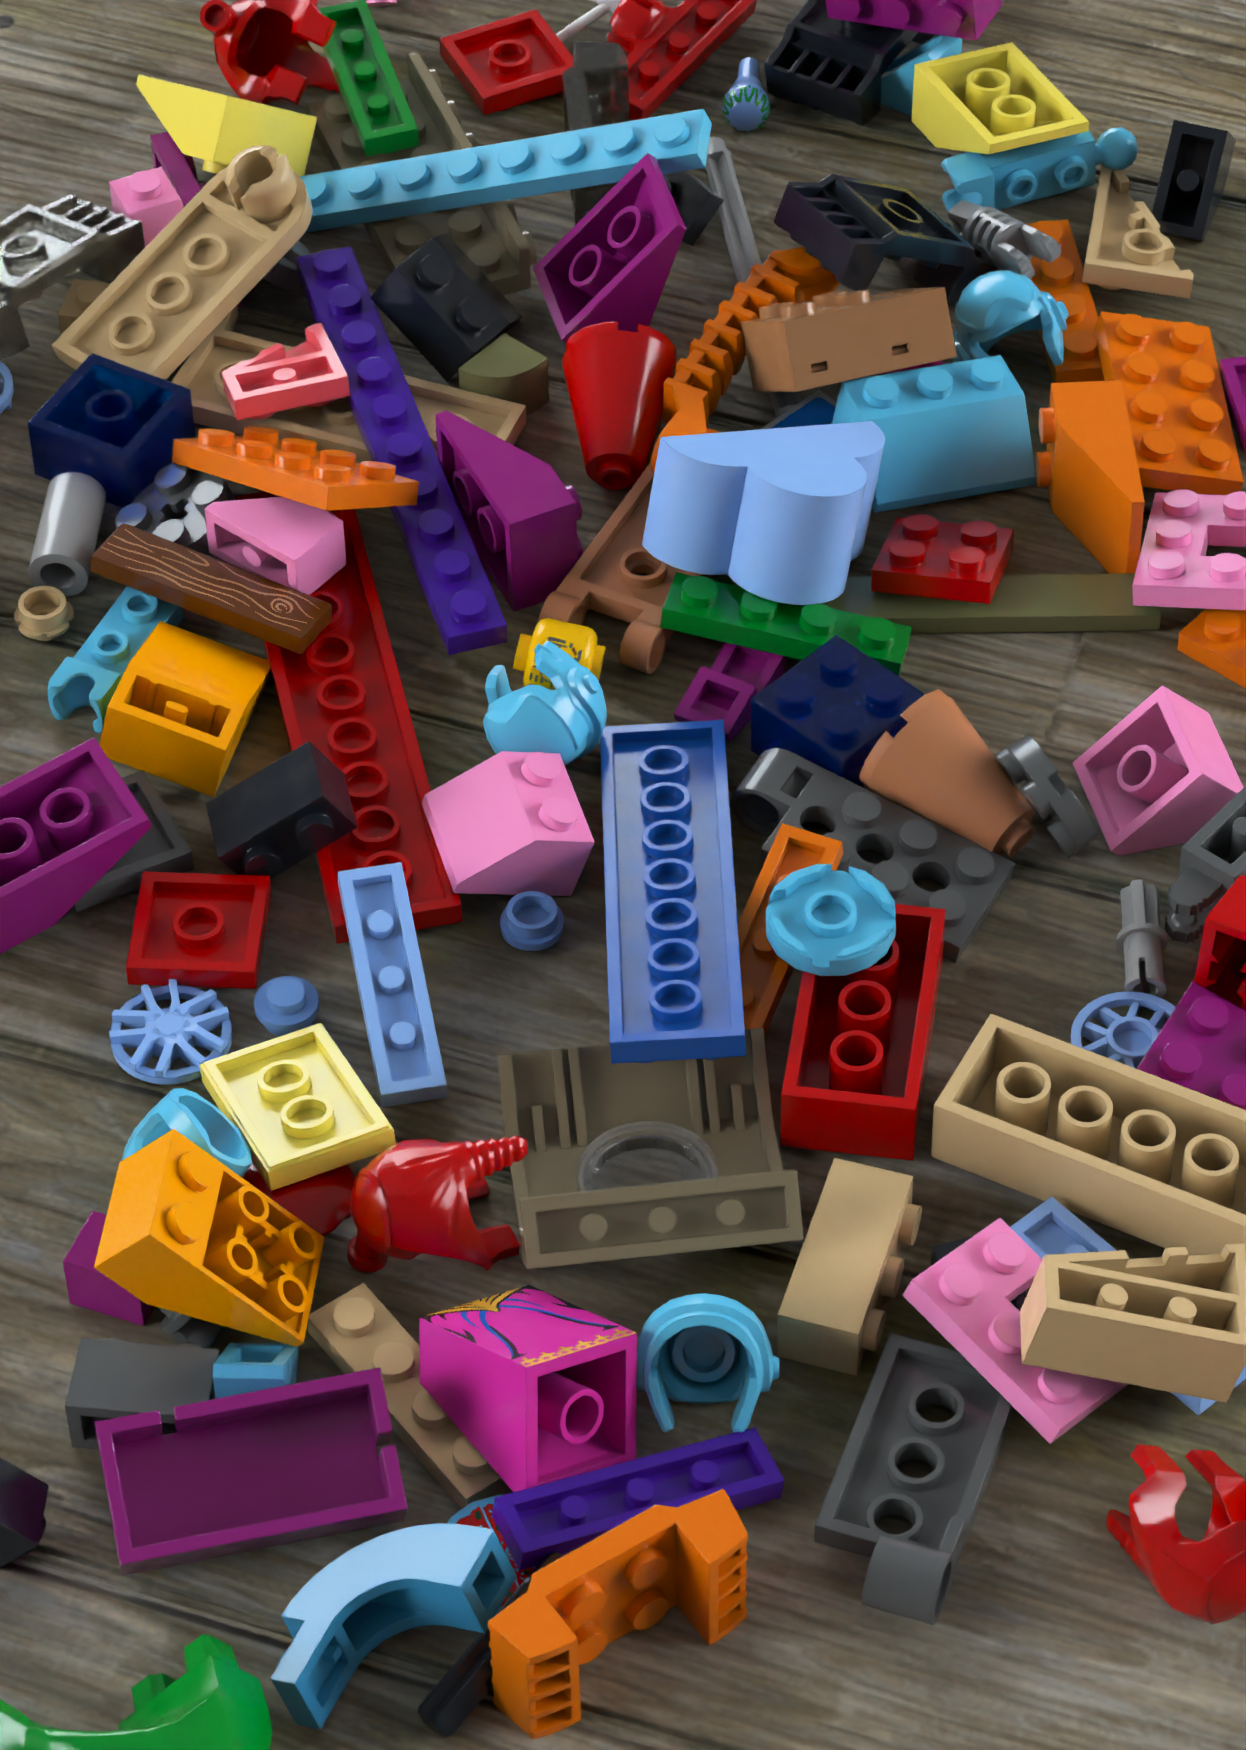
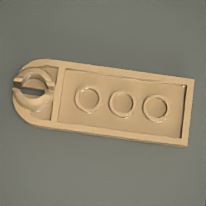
M261 145L244 149L234 156L228 167L218 172L51 345L57 358L140 408L306 232L312 218V203L303 180L292 170L287 155L284 153L279 156L276 148Z

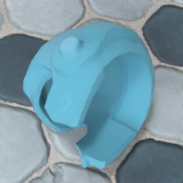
M1010 270L992 271L981 275L965 287L955 306L957 330L953 337L957 357L952 358L955 363L991 357L986 353L1004 337L1020 331L1042 330L1043 341L1054 366L1061 365L1064 359L1063 332L1067 329L1066 319L1069 317L1067 308L1062 301L1057 302L1048 292L1040 291L1025 275L1017 274Z
M546 641L543 645L537 644L534 649L536 653V669L551 680L555 690H549L541 685H527L512 692L505 666L496 665L487 675L485 691L489 706L483 719V726L487 740L496 754L501 751L560 753L564 765L581 759L598 745L607 719L606 703L596 676L550 641Z
M701 1293L669 1300L653 1311L644 1323L637 1339V1391L647 1393L655 1418L663 1432L672 1430L676 1424L674 1412L668 1398L676 1402L698 1404L733 1402L739 1398L733 1412L731 1426L733 1432L742 1433L751 1422V1416L760 1392H768L772 1380L779 1378V1358L772 1354L770 1341L761 1321L752 1310L737 1300L722 1295Z

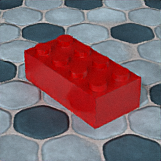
M895 904L896 935L887 954L870 968L846 976H819L805 971L802 972L781 1092L780 1146L914 1160L943 964L946 909Z

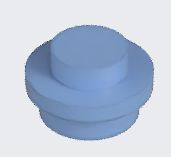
M539 891L522 892L511 898L500 917L501 934L508 944L517 949L525 951L543 950L554 945L563 935L564 915L554 899L549 895Z
M281 976L271 979L258 989L254 997L256 1017L270 1033L276 1036H283L311 1026L320 1008L319 995L316 988L309 981L296 976Z

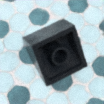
M447 233L432 237L399 264L370 297L447 382L458 374V368L509 331L523 318Z

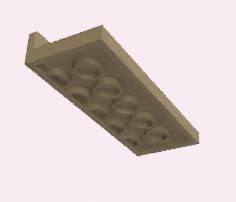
M419 52L407 54L408 78L399 80L418 128L419 146L398 150L391 154L366 157L341 94L306 104L307 115L317 117L314 133L334 170L478 147L473 133H465L462 129L460 115L453 100L446 101L443 96L442 85L437 71L434 68L428 70ZM511 199L363 223L390 273L432 237L447 233L502 295L531 288L530 264L537 262L536 247L528 230L522 232L518 226L516 211Z

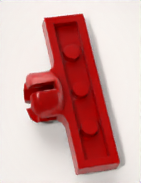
M622 0L611 17L612 32H608L607 39L614 49L627 57L598 84L595 100L631 121L648 118L755 12L757 0H684L674 8L666 7L661 0Z

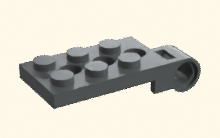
M780 748L767 749L761 754L730 800L734 815L746 828L759 835L769 837L761 848L758 864L762 867L782 823L805 830L801 826L802 824L818 822L827 826L832 832L823 834V836L842 841L843 856L836 871L841 870L849 873L850 866L868 872L884 883L895 904L946 909L943 957L954 963L958 961L1007 886L1015 867L1014 862L790 751ZM866 849L876 850L882 853L888 861L878 864L869 863L863 860L858 855V852ZM922 877L932 878L941 883L944 889L935 892L925 891L918 887L914 880Z
M890 1333L816 1521L814 1542L871 1558L863 1587V1605L935 1625L943 1608L1015 1408L958 1351ZM928 1405H942L949 1408L954 1413V1416L945 1422L935 1423L922 1418L918 1411ZM918 1459L930 1464L934 1471L922 1478H911L902 1474L897 1469V1466L907 1460ZM898 1515L908 1519L913 1527L903 1534L893 1535L881 1531L875 1523L885 1516Z

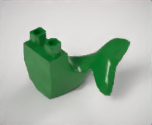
M209 1634L200 1635L184 1648L186 1673L176 1680L164 1673L149 1674L131 1688L134 1712L119 1723V1730L96 1732L43 1726L30 1720L19 1710L0 1699V1750H270L272 1727L260 1679L238 1668L232 1646Z

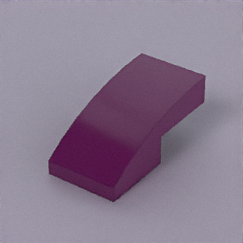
M725 642L711 668L700 667L674 712L675 721L724 720L725 739L730 741L748 724L768 698L788 666L787 657Z

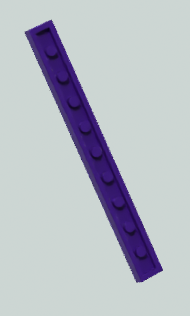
M351 246L327 249L319 253L296 257L297 275L316 323H322L348 375L350 396L346 398L371 461L395 465L396 475L419 481L417 505L390 507L448 655L508 642L507 624L379 313L370 298L371 294Z

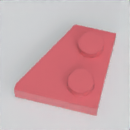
M322 323L313 324L305 328L306 341L286 352L283 345L276 343L261 351L255 358L242 361L221 372L224 393L237 420L246 418L264 419L278 411L301 406H324L334 399L350 396L348 375Z

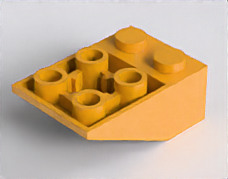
M160 621L128 663L107 706L99 743L100 747L108 759L141 771L144 770V772L215 797L271 674L269 661Z
M172 1129L119 1162L94 1268L145 1304L298 1347L304 1343L325 1237L181 1133Z

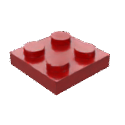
M537 9L439 38L441 58L484 116L542 97L553 96L559 92L582 85L581 67Z
M922 514L911 515L906 518L897 517L871 569V591L990 604L1013 553L1014 529L997 528L993 523L987 521H970L965 524L939 522L932 516Z
M143 871L126 963L128 984L166 986L169 985L168 979H176L177 985L191 987L257 989L271 899L270 876Z

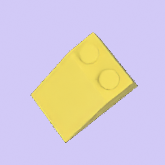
M1013 42L926 61L914 66L911 121L936 148L993 154L1087 132L1089 129V121Z
M138 74L136 86L180 151L185 155L204 159L203 171L217 174L228 167L234 156L242 150L252 146L267 145L276 148L279 156L285 153L292 170L299 176H304L317 117Z

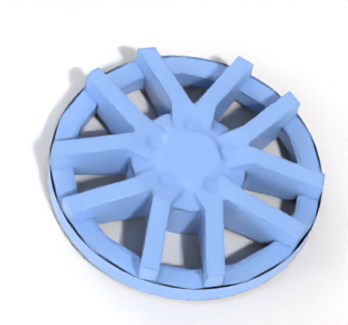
M168 979L169 985L150 989L148 984L142 985L141 993L128 1000L119 1010L112 1012L113 1021L109 1031L110 1044L113 1056L120 1067L133 1077L154 1084H180L200 1078L199 1064L227 1055L233 1039L232 1022L228 1008L217 999V994L214 990L204 991L191 986L177 985L176 979ZM171 999L170 1007L161 1009L156 1004V1001ZM179 999H186L188 1001L180 1004ZM144 1006L147 1008V1011L139 1010ZM208 1009L211 1010V1012L203 1014ZM222 1026L220 1038L210 1033ZM123 1027L132 1028V1029L122 1030ZM199 1046L211 1051V1053L205 1058L194 1048ZM123 1047L138 1049L131 1058L124 1051ZM153 1055L159 1057L155 1069L145 1066ZM178 1058L190 1065L189 1067L170 1070L175 1059Z
M1124 991L1101 996L1088 1003L1076 1016L1071 1028L1070 1044L1104 1057L1108 1056L1109 1059L1137 1069L1160 1033L1164 1021L1174 1011L1175 1006L1160 997L1142 992ZM1124 1005L1130 1006L1125 1017L1118 1015L1110 1009ZM1141 1007L1156 1011L1150 1021L1138 1017ZM1094 1017L1096 1020L1105 1025L1108 1029L1103 1028L1089 1021L1091 1018ZM1081 1036L1093 1043L1082 1047Z

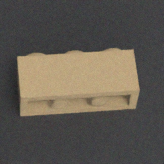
M834 1158L777 1315V1357L857 1376L865 1351L876 1352L878 1350L886 1320V1311L880 1310L884 1296L896 1297L904 1268V1258L898 1257L902 1244L914 1245L920 1226L922 1206L912 1204L913 1176Z

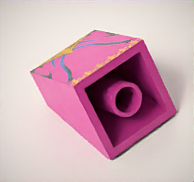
M531 1285L419 1317L420 1384L513 1492L636 1459V1332Z

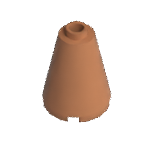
M939 689L925 694L900 715L908 723L895 737L885 731L864 762L859 775L860 781L869 791L1000 856L1004 853L1010 857L1016 855L1025 847L1035 832V827L1030 824L1035 811L954 699L948 697Z

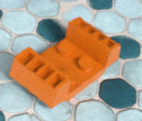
M721 1489L677 1508L656 1504L533 1573L528 1591L488 1621V1628L490 1630L489 1647L491 1648L492 1657L490 1665L493 1672L491 1682L494 1688L493 1704L532 1739L544 1737L581 1720L579 1665L592 1661L608 1644L632 1630H644L653 1626L661 1620L667 1610L674 1606H678L709 1646L734 1630L747 1617L746 1561L748 1560V1534L726 1491Z

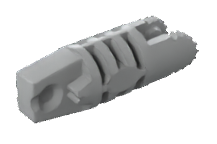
M961 200L947 211L949 220L953 222L954 231L964 237L974 249L979 250L982 253L981 256L986 261L1004 270L1025 275L1029 279L1035 273L1034 267L1030 262L1032 256L1051 263L1062 252V246L1053 237L993 207H983Z

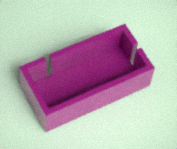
M380 1367L175 1406L174 1424L176 1433L162 1435V1421L159 1410L95 1422L96 1437L122 1576L404 1521L408 1510L396 1445L381 1447L379 1458L376 1449L377 1446L389 1444L393 1431Z

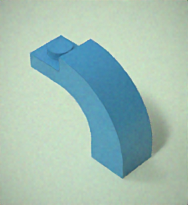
M435 1523L399 1529L380 1535L347 1551L329 1563L307 1582L281 1615L294 1640L290 1647L281 1655L277 1668L270 1678L296 1725L321 1730L361 1661L380 1643L400 1632L420 1626L443 1625L485 1633L488 1629V1621L496 1615L517 1578L494 1530L453 1523Z

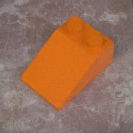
M1122 380L1051 383L1049 408L1039 409L1041 444L1047 443L1046 452L1036 453L1038 487H1048L1051 511L1109 574L1135 573L1140 556L1145 501Z

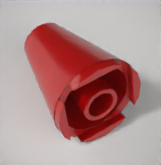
M602 322L584 327L570 336L566 343V351L562 358V368L586 473L590 479L606 489H625L636 483L646 469L663 417L664 382L668 377L673 379L676 373V347L666 335L650 326L637 324V332L618 330V322Z

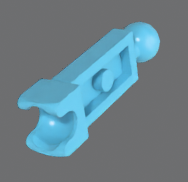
M1122 127L1110 128L1103 132L1095 143L1094 137L1088 130L1079 134L993 154H985L983 156L981 153L966 152L948 157L943 160L941 166L950 176L955 188L947 190L942 195L944 206L948 211L961 200H965L983 207H993L1000 210L1094 185L1095 166L1103 165L1114 170H1124L1133 164L1139 150L1136 137Z
M127 586L73 658L67 656L50 678L48 683V702L55 719L65 720L75 709L90 706L93 707L98 717L93 721L94 731L101 734L107 706L128 663L160 621L178 627L184 618L182 607Z

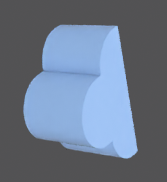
M873 421L660 437L642 546L656 559L672 567L699 574L728 575L746 591L775 602L810 605L834 600L845 590L850 561L857 558L864 548L885 444L884 433Z

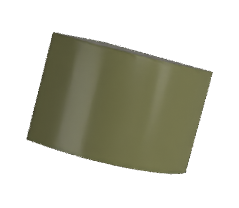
M505 333L458 368L459 389L526 405V415L537 411L549 402L548 357Z

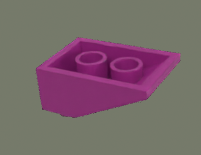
M649 153L533 267L559 337L565 343H567L570 336L584 327L602 322H618V330L637 332V324L650 325L686 227L658 162Z
M447 410L436 413L438 459L482 565L513 612L544 602L553 591L557 590L583 554V548L577 535V520L582 519L583 512L576 490L572 485L565 486L548 463Z
M94 737L0 786V954L54 926L152 827L149 818Z

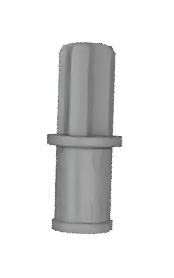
M1141 879L1132 880L1130 886L1122 888L1120 891L1122 929L1116 938V946L1119 952L1124 955V991L1144 993L1143 981L1147 980L1150 994L1162 998L1166 993L1162 952L1168 945V935L1161 928L1158 890L1155 885L1144 884Z

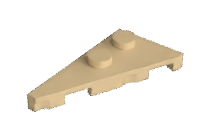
M1101 165L1082 282L1097 284L1108 290L1123 288L1190 299L1194 278L1193 273L1190 269H1179L1173 260L1175 253L1174 245L1168 237L1160 232L1159 223L1144 201L1134 202L1128 194L1130 181L1123 170H1114Z

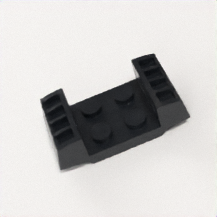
M808 0L788 23L782 40L764 63L768 94L778 95L790 99L794 103L799 102L813 107L815 110H822L833 114L835 117H842L864 126L881 110L882 74L910 41L922 44L938 35L828 18L826 0Z
M830 174L819 182H788L774 219V223L787 231L793 241L806 248V253L818 259L824 269L833 273L840 284L854 291L866 290L885 257L894 261L923 288L945 287L948 307H955L962 291L971 281L981 275L998 271L999 269L995 264L986 261L981 256L982 253L979 250L974 249L964 237L960 236L948 223L938 217L935 211L927 207L907 188L835 174Z

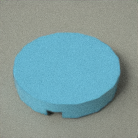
M815 864L790 873L774 886L769 896V905L766 908V938L776 955L795 969L819 976H846L870 968L887 954L896 935L895 901L884 883L864 870L849 866L848 873L841 870L832 871V864Z

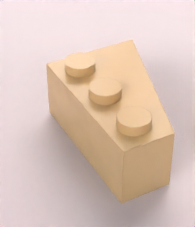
M1245 1243L1225 1244L1221 1254L1189 1256L1186 1247L1165 1248L1161 1257L1129 1259L1126 1250L1044 1255L1020 1310L1022 1364L1227 1403L1246 1364Z

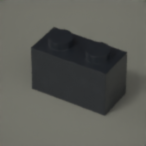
M310 741L206 803L217 857L237 875L270 876V879L358 828L344 773Z

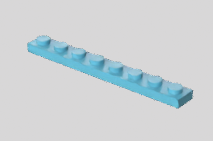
M699 109L300 176L312 203V218L306 232L619 182L647 153L656 158L662 174L705 168L712 123L705 110Z

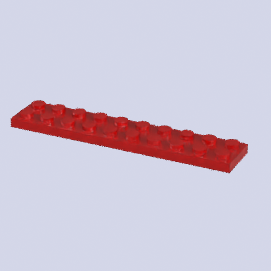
M262 491L234 497L235 500L281 496ZM355 509L330 510L337 518L343 521L346 565L310 594L312 597L332 604V620L302 654L263 640L267 660L271 667V677L289 751L292 752L310 741L344 773L358 827L315 853L336 944L349 942L338 887V871L402 862L415 930L463 922L459 893L453 892L422 806L425 794L429 793L431 789Z

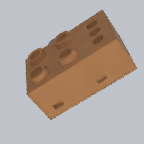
M945 287L896 289L869 295L868 289L847 292L846 290L813 296V301L795 304L793 302H784L760 307L759 319L741 322L753 391L797 392L957 357Z

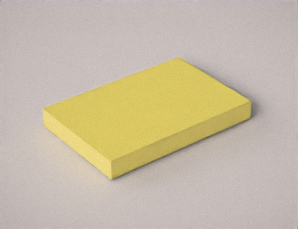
M322 1023L199 1064L204 1086L220 1111L240 1130L251 1149L252 1162L271 1191L379 1154L386 1148L396 1144L393 1127Z

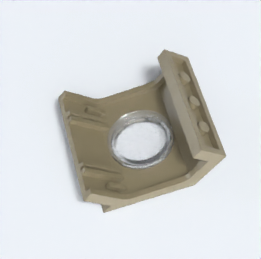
M764 1028L745 1029L746 1056L722 1057L715 1060L686 1059L655 1061L646 1064L636 1062L611 1064L610 1043L497 1055L504 1135L506 1138L512 1136L523 1137L527 1140L528 1154L521 1161L513 1162L509 1167L522 1262L527 1269L804 1240L797 1170H783L773 1121Z

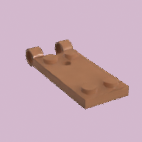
M651 462L557 590L547 597L538 622L544 618H550L583 626L586 612L591 609L630 623L621 642L619 662L623 666L649 675L653 674L660 665L666 650L667 641L675 631L660 627L662 608L675 573L704 576L710 579L714 576L672 567L656 559L642 546L654 473L651 470ZM639 573H647V574H650V575H648V576H638V575H636V574H639Z

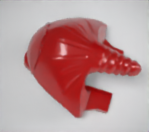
M210 0L202 7L200 22L204 28L213 34L216 62L228 84L240 99L270 105L273 100H286L298 105L308 84L313 87L318 86L321 89L326 88L330 91L340 92L328 60L320 56L318 52H315L309 42L325 47L337 24L335 21L322 15L317 8L319 0H237L230 6L222 0Z
M520 1136L503 1137L497 1140H476L474 1142L467 1140L440 1143L434 1139L401 1141L383 1150L365 1168L358 1172L351 1195V1214L357 1228V1234L348 1244L347 1260L349 1264L358 1271L370 1273L382 1269L387 1263L388 1256L411 1260L420 1254H428L472 1262L483 1267L487 1272L499 1260L519 1255L520 1245L510 1225L502 1224L477 1230L470 1213L468 1201L489 1196L490 1190L484 1176H491L494 1171L500 1172L503 1167H510L513 1162L521 1161L528 1154L527 1140Z
M1138 1444L1130 1456L1142 1468L1147 1481L1141 1484L1129 1497L1130 1517L1120 1511L1109 1510L1106 1518L1108 1531L1114 1536L1116 1541L1120 1542V1547L1126 1550V1554L1132 1558L1134 1564L1150 1581L1162 1600L1172 1609L1191 1619L1208 1622L1211 1625L1231 1620L1246 1612L1245 1480L1225 1464L1214 1451L1191 1449L1185 1457L1211 1486L1213 1495L1212 1511L1203 1539L1195 1541L1182 1537L1176 1522L1175 1506L1182 1492L1187 1487L1184 1472L1159 1446Z

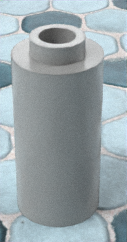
M67 472L54 477L49 483L28 569L29 579L35 587L52 586L61 590L65 597L75 596L85 589L91 569V555L95 551L106 503V492L103 486L93 477L78 472Z

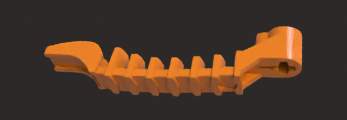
M800 246L787 250H773L762 265L755 263L750 269L749 278L744 283L739 281L735 285L733 297L729 301L723 300L719 304L718 315L715 319H708L704 323L703 335L699 340L694 338L690 343L688 357L686 359L681 358L677 362L674 378L668 377L664 382L663 422L667 423V425L661 431L653 448L651 456V470L653 473L655 472L660 437L721 433L708 428L709 415H712L716 410L720 396H723L729 388L732 375L736 376L739 373L745 356H747L741 322L759 319L760 307L784 302H793L795 304L813 301V296L837 290L840 283L836 280V276L824 269L818 259L806 253V248Z

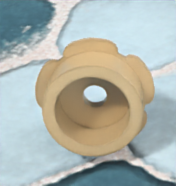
M37 586L25 591L20 596L18 607L14 613V620L19 624V631L24 636L39 641L53 640L69 629V621L74 618L73 607L66 601L64 593L52 586Z

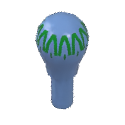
M751 57L744 58L739 63L738 78L726 93L722 104L723 115L729 126L744 132L755 131L766 122L770 113L768 95L763 90L762 83L759 81L760 64Z

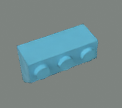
M1001 355L841 382L832 424L873 421L885 436V444L872 504L875 513L1035 484L1036 469L1025 394Z

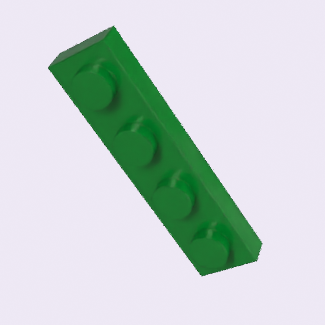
M356 0L318 8L323 16L337 23L328 43L323 49L365 156L391 154L398 150L419 146L417 125L366 0Z
M679 572L675 573L662 608L660 627L893 682H898L912 631L911 626L894 623L884 618L859 615L819 603L795 605L775 602L754 595L739 586L713 581L704 576H692Z

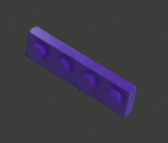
M756 1427L745 1429L742 1433H730L495 1497L492 1517L519 1571L537 1566L544 1556L552 1551L565 1556L656 1504L677 1508L724 1489L735 1510H740L781 1498L785 1480Z

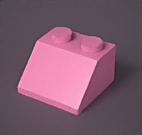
M1163 685L1072 763L1108 847L1112 853L1118 856L1187 843L1244 788L1210 714Z
M501 751L425 794L422 801L424 812L454 893L517 895L526 891H539L549 896H571L595 843L560 753Z

